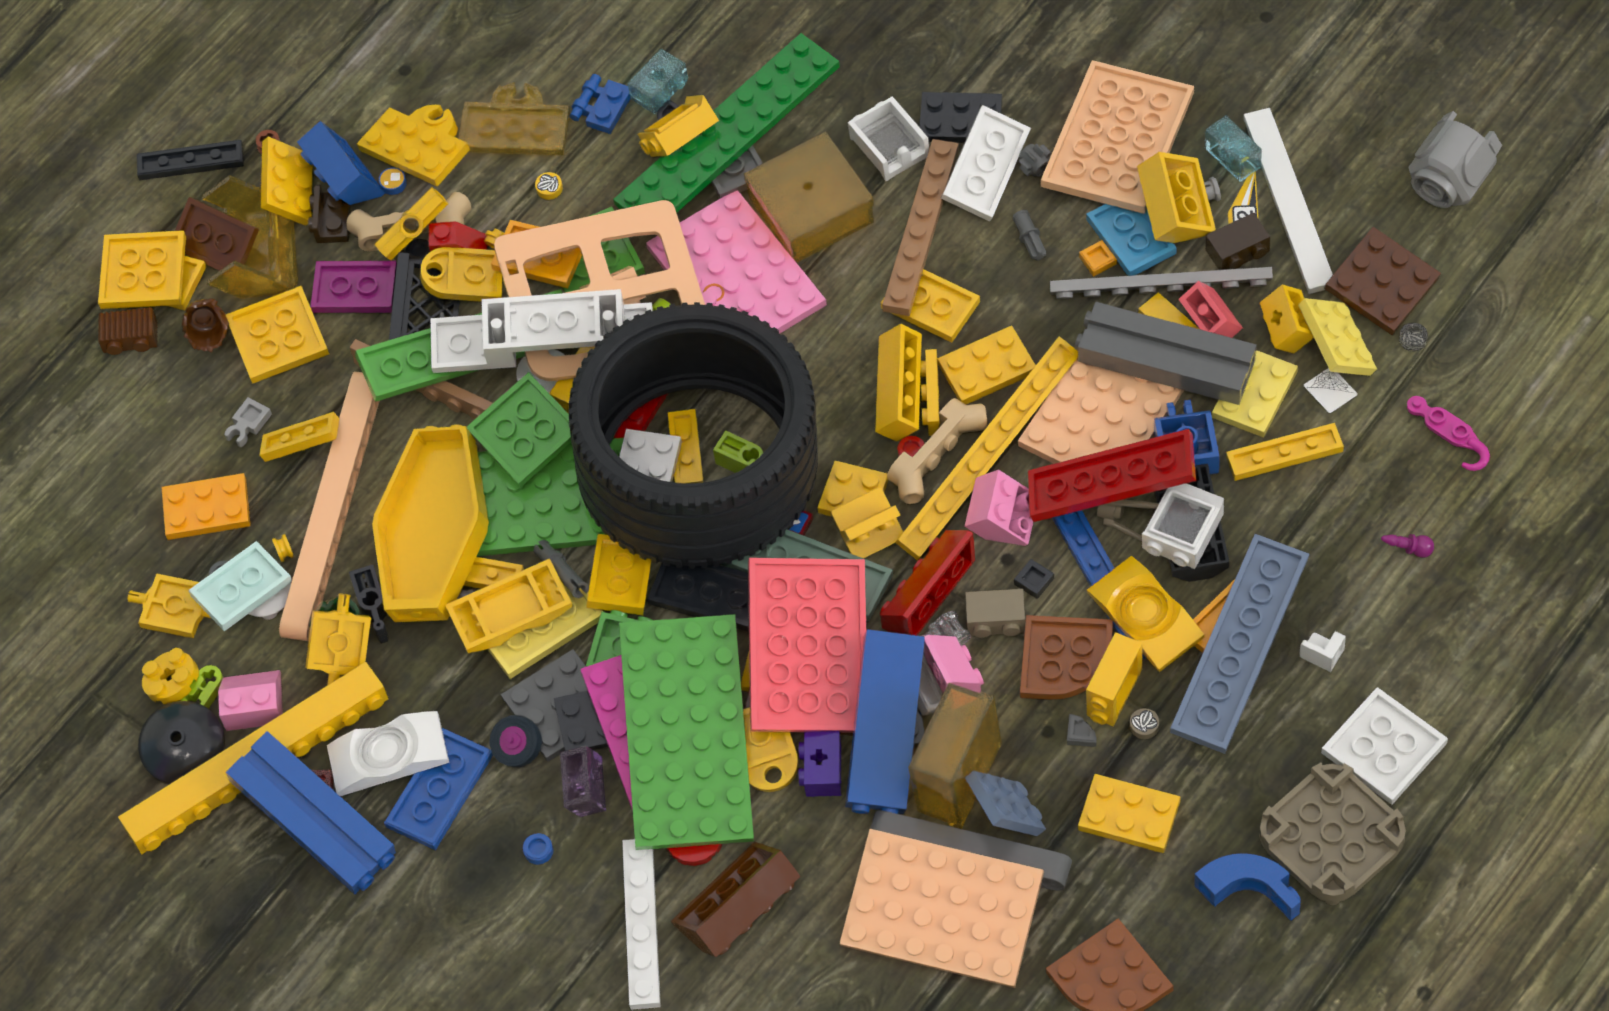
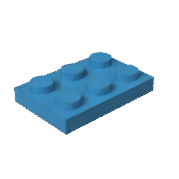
M1104 204L1086 214L1088 223L1099 238L1104 241L1128 276H1134L1175 255L1177 252V248L1173 243L1155 240L1147 209L1145 214Z

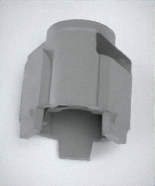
M1454 111L1444 115L1437 122V125L1415 153L1416 157L1409 166L1413 189L1425 201L1440 208L1469 203L1496 165V155L1502 147L1494 131H1489L1483 137L1469 126L1453 121L1457 115Z

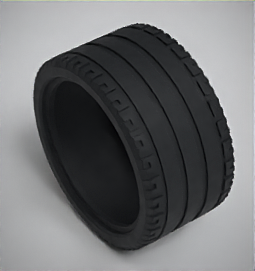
M686 302L678 306L669 304V307L666 308L660 306L657 307V310L645 311L643 315L637 314L634 316V319L623 321V325L620 327L618 325L615 326L611 333L607 332L603 336L602 341L598 340L595 343V348L590 349L588 357L584 358L581 362V367L578 368L576 377L573 380V387L571 388L569 398V428L576 477L586 508H588L590 516L598 527L601 526L602 532L605 535L608 534L614 543L618 542L621 548L629 549V552L633 555L637 553L644 560L649 558L656 564L662 562L664 566L672 564L676 565V568L688 566L689 569H694L695 566L707 568V565L718 567L721 563L731 564L733 560L738 559V561H741L747 555L751 557L755 555L756 551H763L766 549V545L775 543L778 536L782 537L785 534V530L791 529L794 520L799 519L801 512L806 508L807 501L810 500L818 467L815 394L809 371L804 360L801 359L800 353L795 350L791 342L788 343L787 337L784 334H779L777 328H771L768 322L760 321L756 315L750 316L744 310L740 312L737 311V308L731 307L729 309L721 304L719 306H713V303L700 305V302H694V304L690 305ZM686 389H714L741 396L766 412L779 428V432L769 448L752 464L730 476L703 483H674L647 476L626 464L610 447L611 441L619 427L639 407L659 396Z

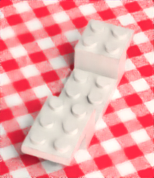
M621 289L482 299V315L431 318L433 373L510 368L516 367V352L595 346L598 340L602 341L603 336L607 332L611 333L615 326L618 325L620 327L623 325V321L627 319L632 320L637 314L643 315L647 310L653 311L652 302L624 304Z

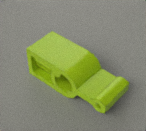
M728 431L724 432L713 449L715 463L734 473L749 466L763 454L761 447Z

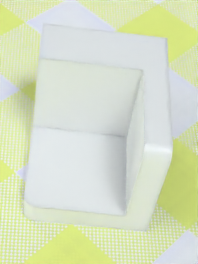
M1335 631L1329 640L1317 633H1313L1308 641L1303 640L1301 643L1300 657L1331 672L1344 651L1346 636Z

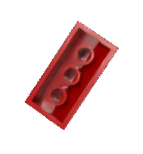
M946 530L940 538L934 539L926 557L917 561L909 579L903 580L900 583L892 601H887L881 608L882 629L891 633L918 636L974 563V538L971 531Z

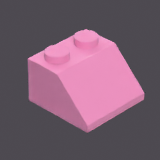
M924 636L925 659L949 705V710L981 697V685L984 684L983 678L977 668L973 669L970 665L971 656L965 645L960 646L957 638L953 636Z
M280 670L224 677L218 690L219 716L226 731L264 726L283 714Z

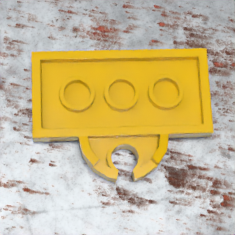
M441 105L424 106L415 110L409 116L389 107L357 143L361 152L399 168L436 187L470 151L467 142L455 137L458 127L449 109L444 111L440 119L434 120L443 114Z

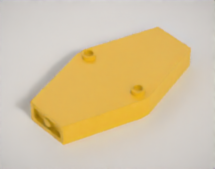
M452 425L440 428L427 426L422 429H414L374 513L372 526L384 610L394 622L448 620L450 615L445 605L457 600L487 534L489 521L476 439L466 426Z

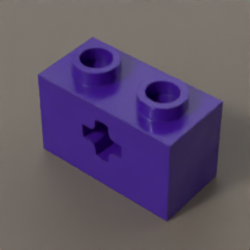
M840 731L804 732V742H799V759H804V768L799 769V786L805 787L806 797L841 796Z

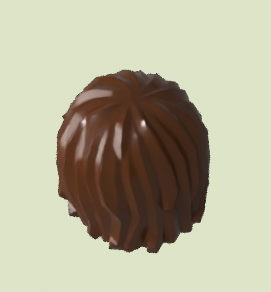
M213 298L191 302L186 307V313L183 314L182 331L184 332V338L188 339L189 344L194 350H203L204 352L208 350L211 353L213 348H218L222 345V341L226 337L229 322L224 311L217 305L218 301Z

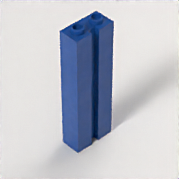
M868 629L865 632L845 807L852 808L854 813L869 814L870 809L904 814L907 809L925 640L923 636Z
M268 731L251 746V750L244 757L241 756L226 771L228 780L354 895L360 889L362 891L366 890L374 881L373 876L380 868L386 869L395 859L394 854L396 851L394 844Z

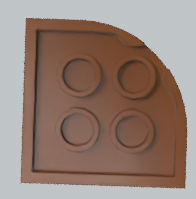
M1026 615L1020 698L1065 699L1086 691L1112 640L1113 620Z
M1119 918L1046 968V974L1066 999L1082 1011H1144L1173 991L1172 983Z

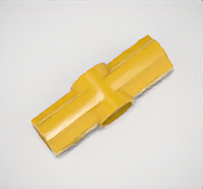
M431 187L409 210L402 214L401 218L374 245L386 258L392 260L398 252L420 235L422 230L449 203L436 189ZM407 218H415L419 222V226L414 230H410L405 227L404 221Z

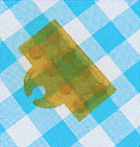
M515 82L503 87L499 85L493 93L491 103L464 102L458 139L468 143L469 152L564 155L570 115L569 105H544L542 94L538 87L525 83L523 86L526 95L521 99L513 98L517 93Z

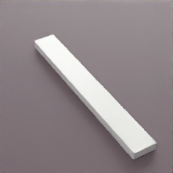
M1270 108L1244 114L1245 125L1308 294L1325 290V284L1333 274Z

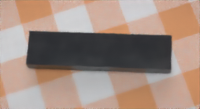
M242 140L137 154V176L139 181L244 166Z

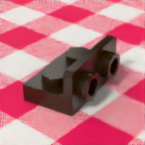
M315 185L314 195H310V208L313 211V217L308 219L309 232L314 233L316 243L349 242L347 218L350 215L351 205L342 199L339 201L335 200L329 192L323 193L321 185Z

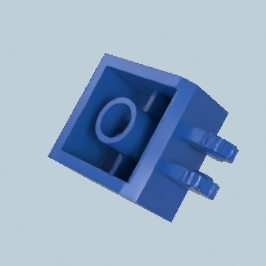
M1185 400L1183 404L1185 414L1176 415L1173 402L1167 403V416L1154 418V437L1189 429L1193 435L1195 465L1208 463L1210 474L1219 473V451L1210 410L1193 413L1191 401Z

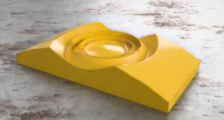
M1130 556L1087 589V593L1127 637L1142 643V654L1159 672L1205 638L1204 633L1186 610L1162 588L1153 574L1133 556Z
M549 558L445 606L467 652L471 653L501 646L519 632L545 626L565 613L573 605Z

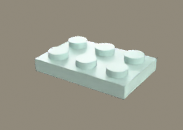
M256 541L189 589V593L201 608L225 631L290 584L292 579Z

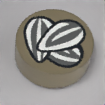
M1146 708L1136 710L1130 717V730L1132 734L1140 739H1149L1155 736L1159 730L1158 715Z

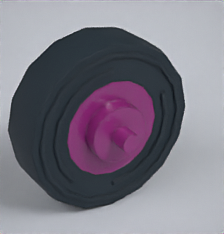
M510 715L501 719L493 727L490 734L492 754L500 763L508 767H522L530 764L538 756L541 749L542 736L539 728L532 720L521 715Z

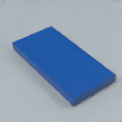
M442 728L449 763L414 773L384 822L386 828L433 850H436L493 757L490 749Z

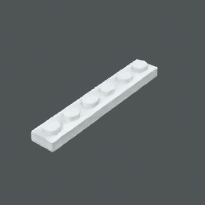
M635 839L622 840L629 1005L631 1010L661 1007L654 852L653 849L636 850Z

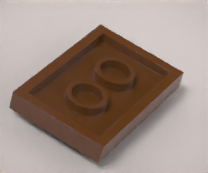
M189 197L175 231L185 232L186 255L202 260L205 264L234 278H240L259 228L195 198Z

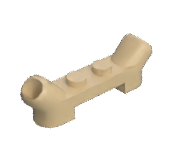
M460 192L451 193L446 199L449 204L430 222L456 221L465 225L464 218L471 211L469 199ZM357 209L347 218V230L358 237L360 249L364 251H378V248L374 245L375 242L401 218L404 212H394L385 216L373 217L361 209ZM407 218L404 221V225L406 228L414 230L418 228L419 222L415 218ZM429 224L420 234L429 232Z
M953 398L939 412L940 428L913 457L903 452L896 459L888 471L887 479L898 486L901 501L907 504H915L924 498L923 476L929 470L932 471L937 467L941 456L946 451H951L955 447L959 436L965 432L986 429L987 416L986 408L983 404L965 405L958 399Z

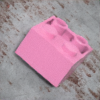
M1000 470L977 477L964 527L985 540L1022 546L1028 545L1033 526V520L1030 517L1029 489Z

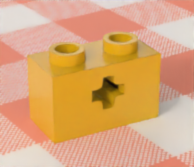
M1283 284L1263 299L1260 305L1274 348L1294 354L1314 337L1298 306L1304 299L1302 290Z

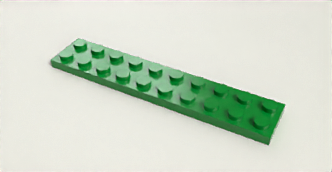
M800 33L713 110L719 120L670 155L661 156L613 199L614 205L619 209H625L666 200L674 205L677 213L840 67L839 60Z

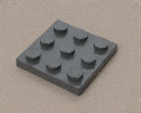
M574 649L501 694L502 700L513 715L524 716L537 725L542 736L540 752L547 762L565 752L554 698L587 691L580 670L586 666Z

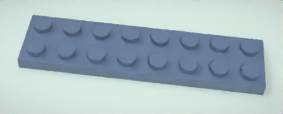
M1254 535L1172 723L1170 733L1221 753H1226L1309 558L1308 553L1263 536Z

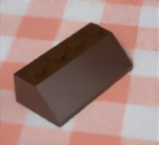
M754 842L673 918L671 923L702 952L717 957L728 951L731 943L739 935L746 933L760 915L767 913L773 907L774 901L781 895L789 892L794 887V882L801 876L781 850Z

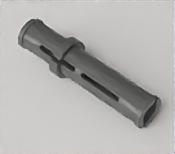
M547 540L539 541L543 549L541 550L536 544L534 546L535 555L542 561L550 558L561 582L575 598L584 596L579 591L580 588L587 594L589 590L588 584L568 565L565 556L560 551H555Z

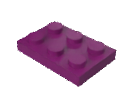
M316 261L311 299L312 313H392L397 262Z

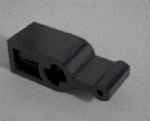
M374 565L350 571V578L362 614L371 617L370 622L373 623L378 641L381 644L388 642L389 636L382 621L387 616V613L384 610L381 585Z

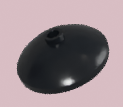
M192 701L168 703L154 711L144 723L138 740V751L142 764L155 779L168 785L221 753L225 747L224 731L218 718L207 707ZM176 734L182 735L180 741L173 742V737Z

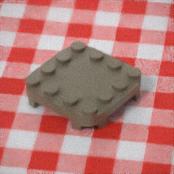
M1319 763L1312 767L1311 773L1272 808L1270 806L1267 807L1262 814L1259 839L1267 853L1312 895L1330 905H1336L1340 901L1353 896L1397 857L1403 848L1406 833L1404 817L1398 808L1395 810L1390 808L1353 774L1354 768L1345 763L1343 766L1337 764L1322 765V763Z

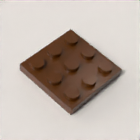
M1372 227L1327 281L1324 289L1393 335L1436 283L1441 273L1375 227Z

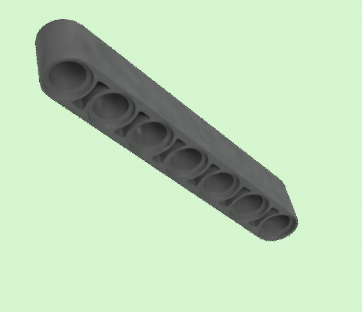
M876 811L870 827L873 830L1044 870L1041 888L1055 891L1064 890L1072 864V859L1069 856L1059 852L887 811Z

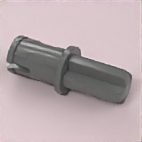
M1020 210L1012 218L1020 233L1019 240L1025 244L1030 257L1039 261L1046 256V250L1039 237L1040 231L1038 228H1035L1027 210Z

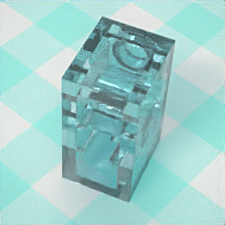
M660 49L628 83L630 99L656 114L658 109L678 89L680 90L685 86L688 80L686 63Z
M1227 115L1205 130V149L1238 181L1242 182L1261 168L1262 149Z

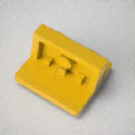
M881 487L831 511V515L850 554L863 559L894 544L903 533L896 518L900 516L896 505L890 506Z

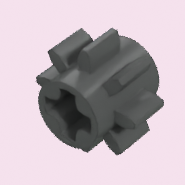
M1029 144L1019 155V162L1022 164L1019 168L1027 176L1031 174L1034 177L1043 176L1051 152L1044 144L1040 147L1038 144Z

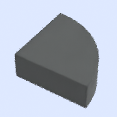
M1069 714L1067 745L1096 747V734L1091 726L1083 718Z

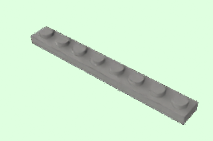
M1272 267L1056 280L1050 281V294L1056 295V299L1073 298V293H1084V297L1101 296L1100 292L1111 291L1114 296L1127 295L1128 290L1139 289L1140 294L1155 293L1156 288H1167V292L1184 291L1183 286H1193L1198 281L1210 287L1214 284H1222L1224 289L1238 288L1239 283L1250 282V287L1266 286V281H1271L1273 274Z

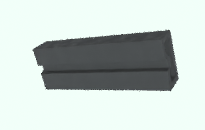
M1095 302L1092 312L1087 311L1083 324L1087 329L1084 330L1083 334H1078L1075 343V350H1078V362L1240 405L1256 361L1257 344Z

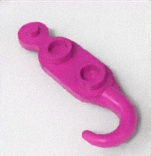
M1413 396L1408 400V412L1412 415L1422 416L1425 420V425L1431 431L1456 447L1471 449L1480 455V460L1475 464L1463 462V468L1477 471L1487 465L1490 458L1489 450L1479 441L1468 424L1441 407H1429L1426 400L1421 396Z

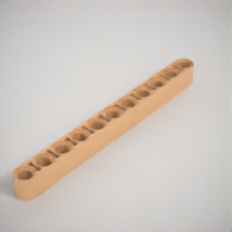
M353 372L339 417L337 439L332 441L280 622L281 638L309 641V621L312 616V610L315 611L325 595L379 405V401L375 402L362 372Z

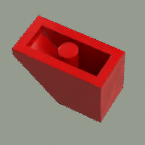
M456 221L429 223L430 252L441 247L487 250V244L484 243L486 236L483 232Z

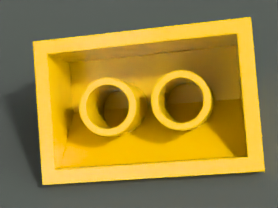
M1157 152L1137 166L1152 232L1156 241L1178 243L1204 237L1216 230L1198 158Z

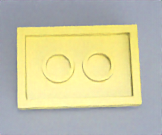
M1303 299L1298 306L1330 372L1371 376L1377 368L1345 303Z
M1256 350V361L1240 405L1218 400L1212 411V418L1264 438L1298 372V366Z

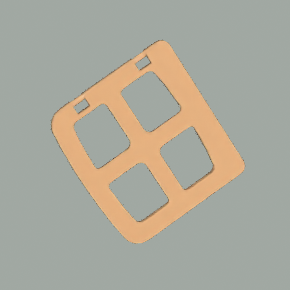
M666 200L502 235L494 243L495 254L508 297L532 296L523 268L527 262L578 247L584 259L590 285L587 288L566 293L621 289L623 301L668 290H676L681 305L686 302L688 305L694 304V302H700V305H705L675 207ZM643 235H657L660 237L670 267L668 270L624 280H614L610 276L601 242ZM515 262L518 274L509 275L506 264ZM548 350L525 351V356L531 372L536 377L546 381L575 378L578 368L581 367V362L584 358L588 357V352L575 355L552 356Z

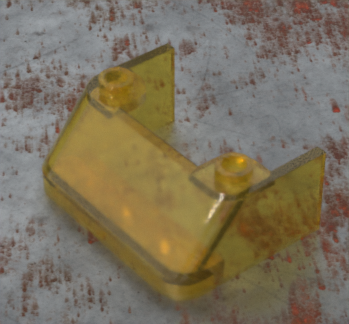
M231 175L202 195L203 200L224 208L225 213L259 228L245 265L237 261L231 262L209 278L207 285L241 299L280 294L296 287L298 277L294 221L262 209L261 188Z

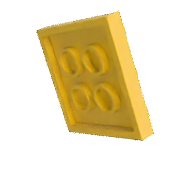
M166 231L104 235L98 298L100 309L181 305L186 245L185 232Z
M302 286L226 314L229 327L252 384L329 355Z

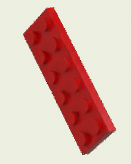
M1185 429L1028 470L1029 511L1033 522L1196 481L1193 435L1191 431Z

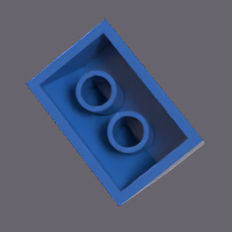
M318 122L297 141L303 150L300 153L301 156L310 165L314 164L317 168L314 170V173L323 183H328L330 187L327 190L335 200L339 201L342 199L347 204L352 205L382 197L385 194L348 142L323 122Z

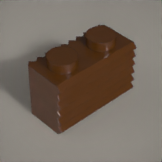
M153 308L99 313L98 342L103 353L118 355L122 351L135 350L145 352L149 348L158 347V322Z

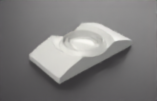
M437 711L403 714L386 725L376 728L354 729L327 745L336 793L339 796L449 763Z

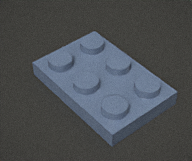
M972 771L965 777L993 826L1038 836L1046 830L1041 821V813L1035 806L1031 805L1027 798L1028 792L1020 782L977 771Z

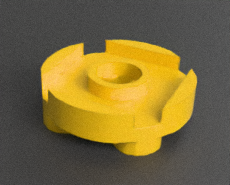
M174 648L158 656L153 661L145 663L142 668V673L144 674L142 678L143 690L154 702L161 701L163 704L179 701L192 690L190 685L195 679L197 682L199 676L198 666L190 655L184 653L180 648ZM173 674L172 679L167 681L168 676Z

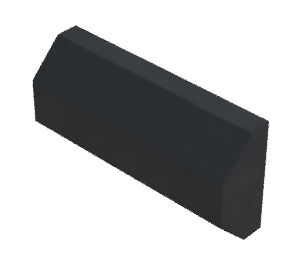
M1208 463L1195 465L1196 481L1186 484L1214 494ZM1167 488L1154 491L1157 503H1160ZM1175 497L1161 524L1163 533L1193 544L1210 510L1202 507L1199 510H1194L1189 506V502ZM1221 521L1195 569L1188 566H1179L1169 559L1172 577L1188 582L1211 579L1229 568V557Z

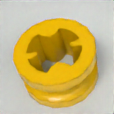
M285 534L279 540L276 538L272 539L281 562H284L286 557L294 558Z

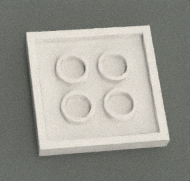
M1377 687L1322 747L1321 753L1337 765L1343 766L1345 763L1354 768L1353 774L1392 805L1447 744L1448 738Z

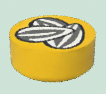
M543 173L535 181L537 194L543 199H555L562 193L563 185L561 178L555 173Z

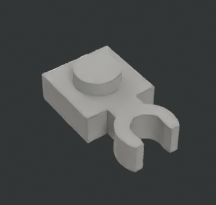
M248 397L232 417L236 425L226 429V439L230 441L233 436L240 435L236 442L239 447H243L248 440L247 434L251 432L257 435L272 415L271 410Z

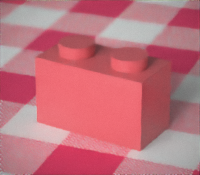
M1200 281L1196 282L1179 298V301L1200 330L1233 338L1243 328L1215 289Z

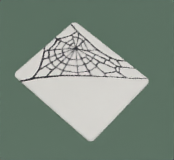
M1329 368L1304 384V387L1328 413L1333 412L1357 396L1356 391L1337 372H1330Z

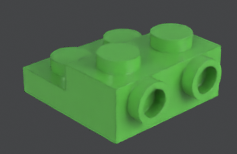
M611 610L610 613L601 612L586 667L621 655L619 623L651 621L652 619L639 616L637 620L627 618L628 615L617 610Z

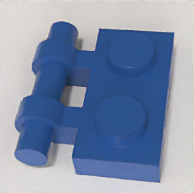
M592 74L591 78L586 80L582 86L583 92L580 97L573 102V110L569 117L574 121H579L581 115L586 116L587 127L611 134L631 99L633 90L632 87L611 80L607 81L604 88L598 85L601 82V77L597 74ZM592 97L597 98L594 106L588 104Z

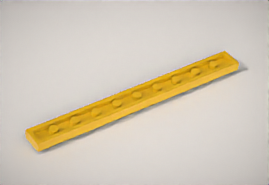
M1060 336L1056 339L895 542L898 546L916 560L921 557L973 491L976 478L985 475L1078 358V351Z

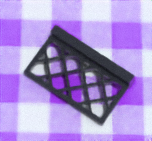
M398 252L389 340L423 330L428 325H431V318H439L441 312L447 317H457L459 315L460 300H453L445 306L438 297L430 294L424 288L422 282L414 274V268H421L423 260L409 258V253ZM436 268L427 270L431 276L441 274V271ZM421 289L428 297L417 303L411 297V294ZM433 301L441 310L430 316L423 307ZM419 312L425 321L415 327L409 321V317Z

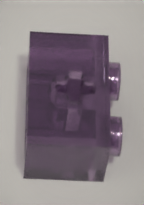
M587 746L560 752L564 807L579 817L606 811L602 756Z

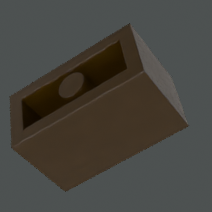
M1252 213L1207 234L1205 250L1218 270L1238 269L1244 263L1253 259H1260L1270 252V235L1255 213Z

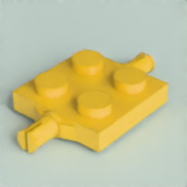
M156 574L153 585L146 594L130 590L128 602L143 605V611L138 622L140 627L194 638L201 620L204 617L211 618L190 596L189 589L199 582Z
M338 594L337 610L330 612L312 610L305 667L328 673L327 686L339 679L340 675L347 674L366 661L371 617L354 615L348 611L351 596L349 594Z

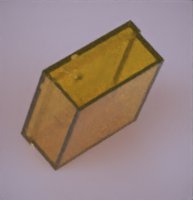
M827 132L744 173L750 201L774 236L796 263L874 223L873 197Z
M948 683L908 766L917 812L947 822L948 825L962 829L976 800V796L965 777L972 771L988 774L1002 744L995 697L984 692L978 693Z

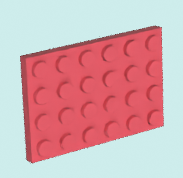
M749 558L750 732L840 731L841 733H853L863 641L866 632L865 559Z

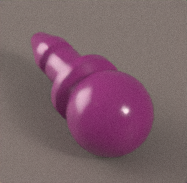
M1392 534L1381 537V540L1386 544L1404 548L1407 554L1413 553L1420 558H1426L1434 551V542L1426 535L1416 537L1414 534H1410L1407 538L1403 536L1397 537V535Z

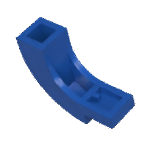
M1253 854L1227 855L1208 863L1195 873L1194 886L1214 907L1234 892L1254 890L1266 895L1290 921L1300 914L1301 899L1295 889L1289 886L1290 873L1278 863L1268 858Z

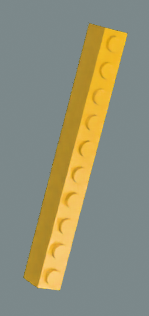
M364 662L118 816L141 855L147 851H152L159 847L161 842L167 838L183 832L186 826L194 821L207 817L213 809L221 804L231 802L241 792L228 780L226 771L241 756L244 757L251 750V746L266 731L296 757L304 756L321 741L324 742L331 739L337 731L345 726L355 724L361 716L369 711L380 708L388 700L385 688L367 662Z

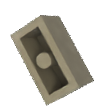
M1023 589L966 592L968 636L985 638L996 634L1015 636L1019 633H1025Z

